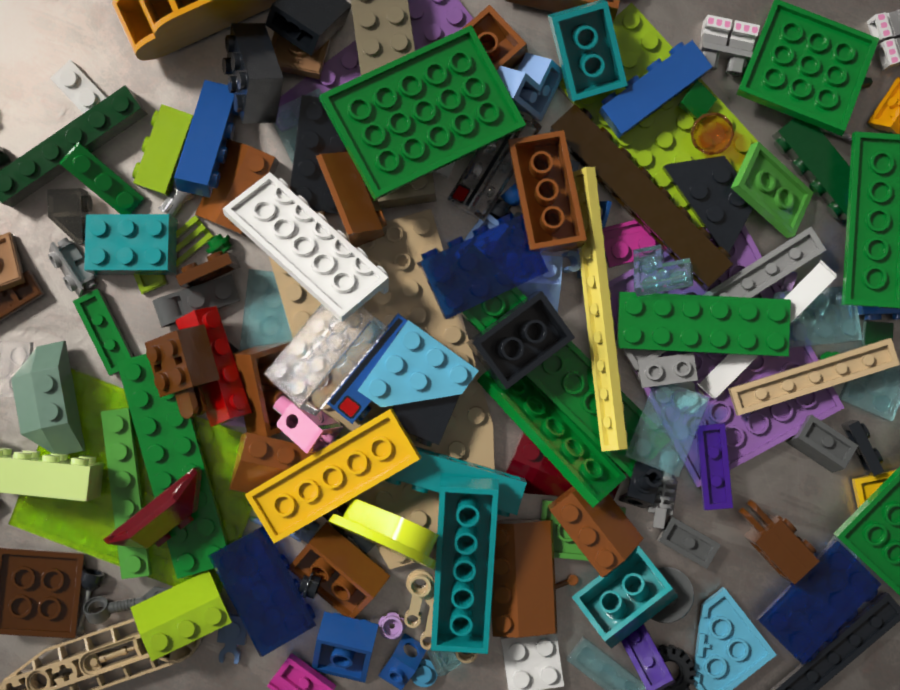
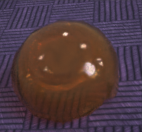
M718 112L702 114L694 121L690 131L694 147L707 155L724 152L731 145L734 137L731 121L725 115Z

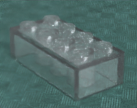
M321 304L264 374L299 408L317 416L389 327L364 305L345 321L341 322Z

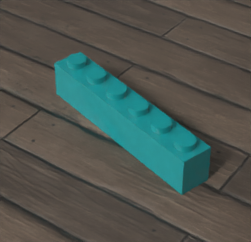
M417 446L415 447L421 459L384 480L395 485H401V482L411 484L412 489L418 492L428 493V490H432L440 494L441 475L499 479L497 514L504 517H509L510 513L518 514L527 484L525 478Z

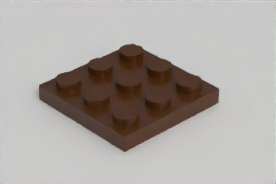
M0 547V634L75 639L85 553Z

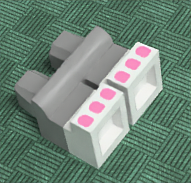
M900 9L889 13L875 14L867 21L870 34L879 38L876 54L881 70L884 71L900 65Z
M708 14L702 25L699 43L700 51L712 65L711 70L717 69L719 58L728 60L726 73L740 76L753 54L752 50L760 25L737 20L732 24V19Z

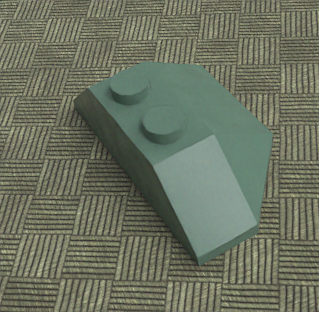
M66 341L37 346L11 378L20 433L51 453L71 454L86 451Z

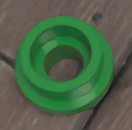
M220 233L215 235L207 242L209 247L205 251L208 254L218 251L225 252L232 246L229 241L230 236L228 234L222 236Z

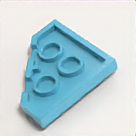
M408 320L358 391L380 407L460 395L465 391L479 370Z
M722 587L701 604L693 667L696 671V676H693V679L695 680L694 686L697 690H733L777 654L729 592Z

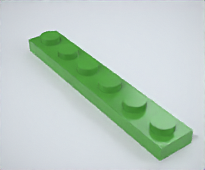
M129 408L101 411L115 530L144 508L133 420ZM117 545L121 579L150 576L152 574L149 548Z

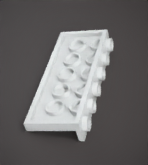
M269 172L223 208L224 215L341 322L345 321L379 291L382 294H386L389 291V276L384 268L379 265L375 266L361 248H355L349 243L348 238L342 231H336L331 227L323 214L314 212L302 196H296L283 179H277L272 173Z

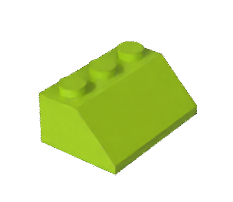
M209 570L130 607L140 637L151 661L232 623L229 612Z

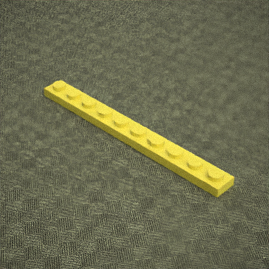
M584 167L574 171L573 175L587 241L581 248H578L580 255L581 278L602 452L628 449L623 413L624 404L620 387L621 378L618 369L617 346L614 335V319L612 317L610 300L611 292L607 274L608 265L605 257L601 207L598 197V180L595 167Z

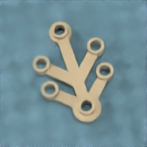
M417 569L412 571L406 580V587L412 594L409 610L405 613L404 622L410 628H416L420 625V607L424 598L430 608L425 631L420 636V645L423 649L431 650V643H426L423 639L426 637L432 638L435 580L430 572ZM417 579H423L426 583L424 585H418L415 581ZM415 615L418 620L410 621L408 617ZM455 652L457 659L462 663H471L478 656V653Z

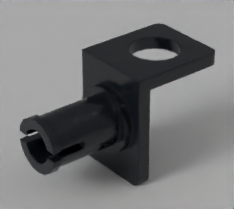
M636 461L628 492L619 496V501L640 508L653 505L658 486L662 484L659 481L663 479L662 469L642 461Z

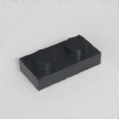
M849 420L841 424L847 438L858 445L855 454L865 473L875 476L883 472L884 470L881 466V463H883L882 456L876 448H872L868 440L871 436L865 424L860 423L858 420Z

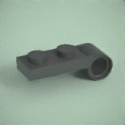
M232 274L159 297L152 302L161 328L176 324L175 320L193 310L217 306V309L240 302V297Z

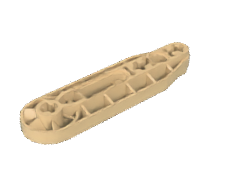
M133 617L78 636L75 639L72 638L47 647L6 677L0 684V690H13L12 686L17 687L24 683L26 686L21 690H56L65 686H69L70 690H79L77 682L94 676L99 685L87 690H101L184 661L195 653L201 645L202 637L158 658L161 661H165V663L158 664L157 659L151 661L139 631L123 637L120 636L117 627L134 622ZM108 630L111 631L113 640L94 646L91 636ZM84 639L86 649L68 655L64 645ZM133 640V646H130L128 648L124 646L115 651L106 654L104 653L98 656L97 652ZM57 648L59 659L42 664L39 657L45 652ZM136 650L137 652L136 655L104 666L101 665V663L107 660L127 655L129 651ZM149 658L152 665L151 668L132 674L131 663ZM30 663H32L33 668L21 671ZM65 667L73 670V673L65 672L58 676V672ZM122 667L125 677L106 683L104 673ZM37 673L43 674L46 677V685L38 682Z

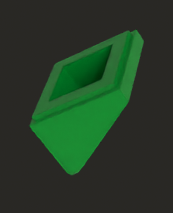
M697 80L678 104V107L698 122H701L717 99Z

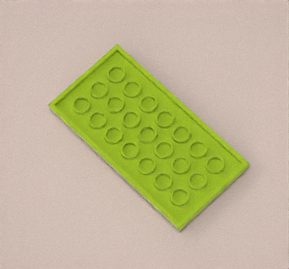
M632 2L615 17L613 26L627 82L636 75L641 78L647 74L646 68L660 58L663 62L671 56L669 51L673 47ZM562 77L557 88L565 97L580 109L583 107L587 109L594 118L593 122L599 128L604 127L613 137L612 142L618 148L624 147L633 157L631 161L638 168L644 167L652 176L651 181L658 188L660 186L665 188L672 197L671 201L677 207L682 206L688 211L692 217L690 221L697 228L699 226L703 227L662 168L671 163L725 156L736 173H738L750 145L758 142L701 78L698 81L717 99L701 122H698L678 107V104L693 86L692 84L618 139L599 111L603 106L601 102L613 92L618 95L626 88L622 87L572 101L568 97L564 78Z

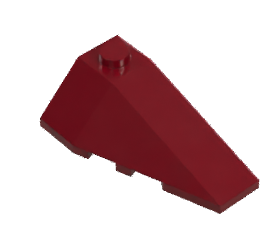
M521 432L505 473L525 478L527 484L524 493L561 496L572 485L549 459L543 455L524 432ZM620 484L609 493L613 500Z

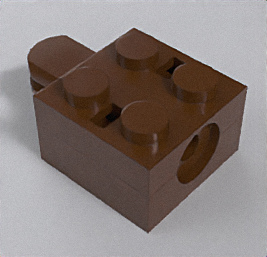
M205 324L176 330L145 342L146 355L152 367L154 383L158 389L159 396L164 397L175 394L180 415L185 419L203 415L207 410V405L201 386L220 380Z
M750 499L746 504L760 521L757 522L742 507L738 511L739 514L752 526L744 537L781 577L795 585L820 562L814 555L817 552L816 549L806 539L802 540L798 535L794 534L797 529L789 520L783 519L779 515L775 517L768 513L765 514Z

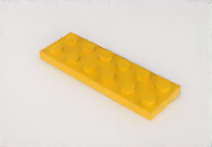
M390 408L249 491L245 496L275 544L420 460L421 456L394 410Z

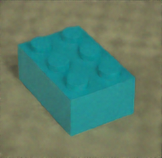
M598 0L548 15L567 94L572 101L628 86L608 1Z
M86 214L84 270L94 275H176V231L178 230V220L170 214Z
M638 545L624 562L603 578L599 575L573 595L572 598L605 643L612 649L678 598V595Z

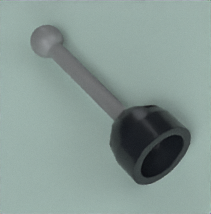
M91 568L82 570L81 585L86 592L77 623L76 636L84 633L83 622L85 614L83 606L90 599L91 592L102 585L105 575L102 571Z

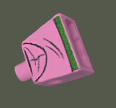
M283 395L273 406V409L282 415L277 422V427L307 454L317 452L333 443L343 429L342 425L307 400L292 402Z

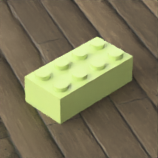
M0 447V493L77 501H89L101 497L104 463L96 462V457L79 456V458L73 457L70 460L68 459V454L58 453L42 455L41 457L40 451L23 450L22 452H14L12 454L11 448Z

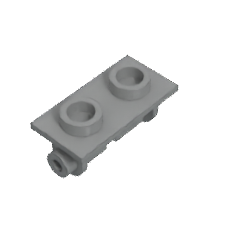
M64 238L58 242L59 247L52 242L48 257L56 269L60 267L65 275L63 280L67 288L71 292L75 291L78 297H80L84 289L83 287H86L87 290L95 287L97 283L95 282L96 277L94 274L84 270V263L77 267L75 265V262L83 257L74 242Z
M694 353L637 360L639 369L637 370L638 381L641 382V388L698 381Z

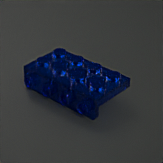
M510 213L497 219L499 225L489 229L488 225H484L473 230L474 237L464 241L463 237L460 236L447 242L448 249L438 252L437 248L421 254L423 260L417 264L425 275L444 319L451 318L549 272L541 253L530 251L523 214L514 217V214Z
M263 526L208 555L260 657L265 656L316 626L313 620L316 618L315 613L308 603L305 604L300 595L303 592L299 591V582L295 578L292 579L288 571L290 565L284 554H279Z
M835 539L816 557L820 562L795 585L791 583L756 618L802 665L806 661L810 662L819 653L818 648L825 641L833 640L839 632L838 628L845 621H851L858 614L857 609L864 602L871 601L877 595V589L882 585Z

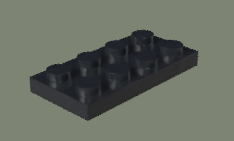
M302 95L290 190L296 196H302L313 211L325 210L327 213L339 214L316 156L325 153L348 151L319 97Z

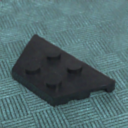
M725 156L665 165L662 169L702 226L710 234L716 246L723 247L729 253L753 209L731 188L737 173Z

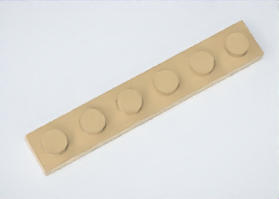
M887 338L728 388L735 413L739 416L900 365L892 338Z

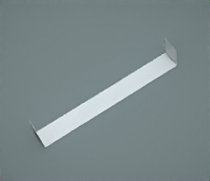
M822 260L784 298L791 300L790 323L837 277V274ZM728 354L698 385L713 399H716L758 355Z

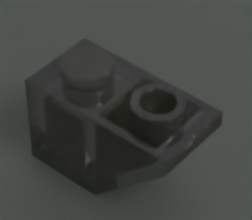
M82 188L47 189L48 218L76 244L85 247L86 214H89L93 207L91 195H88V191Z

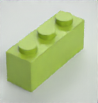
M161 104L159 110L154 112L151 120L152 132L150 137L146 136L142 145V152H144L142 160L136 163L133 170L134 184L167 197L173 191L174 176L193 115Z

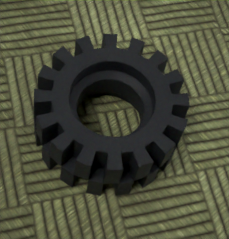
M660 645L658 650L664 661L674 662L679 667V675L675 679V683L662 690H690V684L694 685L695 682L693 676H696L693 661L679 647Z

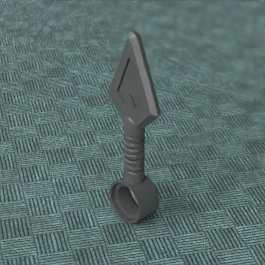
M153 587L143 597L109 603L105 597L96 596L86 601L83 606V612L89 623L100 624L105 622L111 616V613L131 610L130 607L170 588ZM104 607L97 613H91L96 608Z

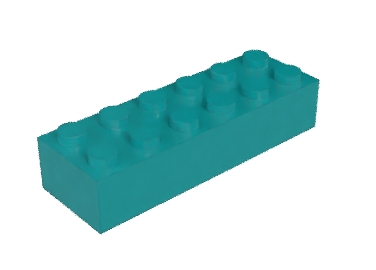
M441 475L437 530L439 536L436 548L431 638L432 651L488 654L499 479Z

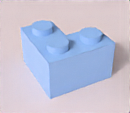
M525 53L517 70L499 66L497 72L519 112L525 117L542 121L563 74L561 67L552 59Z

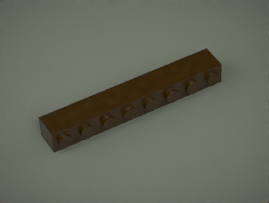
M574 104L551 126L550 132L564 130L569 154L577 162H580L583 168L595 167L598 183L706 291L733 265L730 261V254L721 246L717 248L710 241V234L703 227L699 226L697 228L690 221L692 217L688 211L682 206L677 207L671 201L672 197L669 192L662 186L658 188L651 181L652 176L642 166L638 168L631 161L633 157L624 147L618 148L612 142L613 137L604 127L599 128L593 122L594 118L584 107L580 109Z

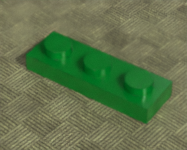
M79 142L59 162L60 165L120 214H131L144 199L139 192Z
M96 289L73 300V303L109 376H113L119 373L116 362L132 358L133 355L101 290Z

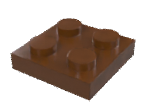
M218 251L207 257L208 261L198 265L197 262L182 267V273L176 275V279L181 287L190 288L240 268V264L237 258L230 253Z

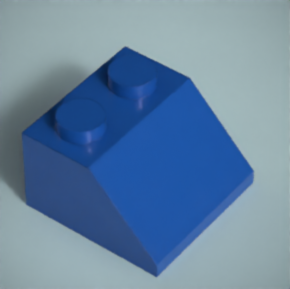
M324 611L316 639L312 668L317 672L365 683L379 624L371 623L365 619L359 620L343 616L339 613Z

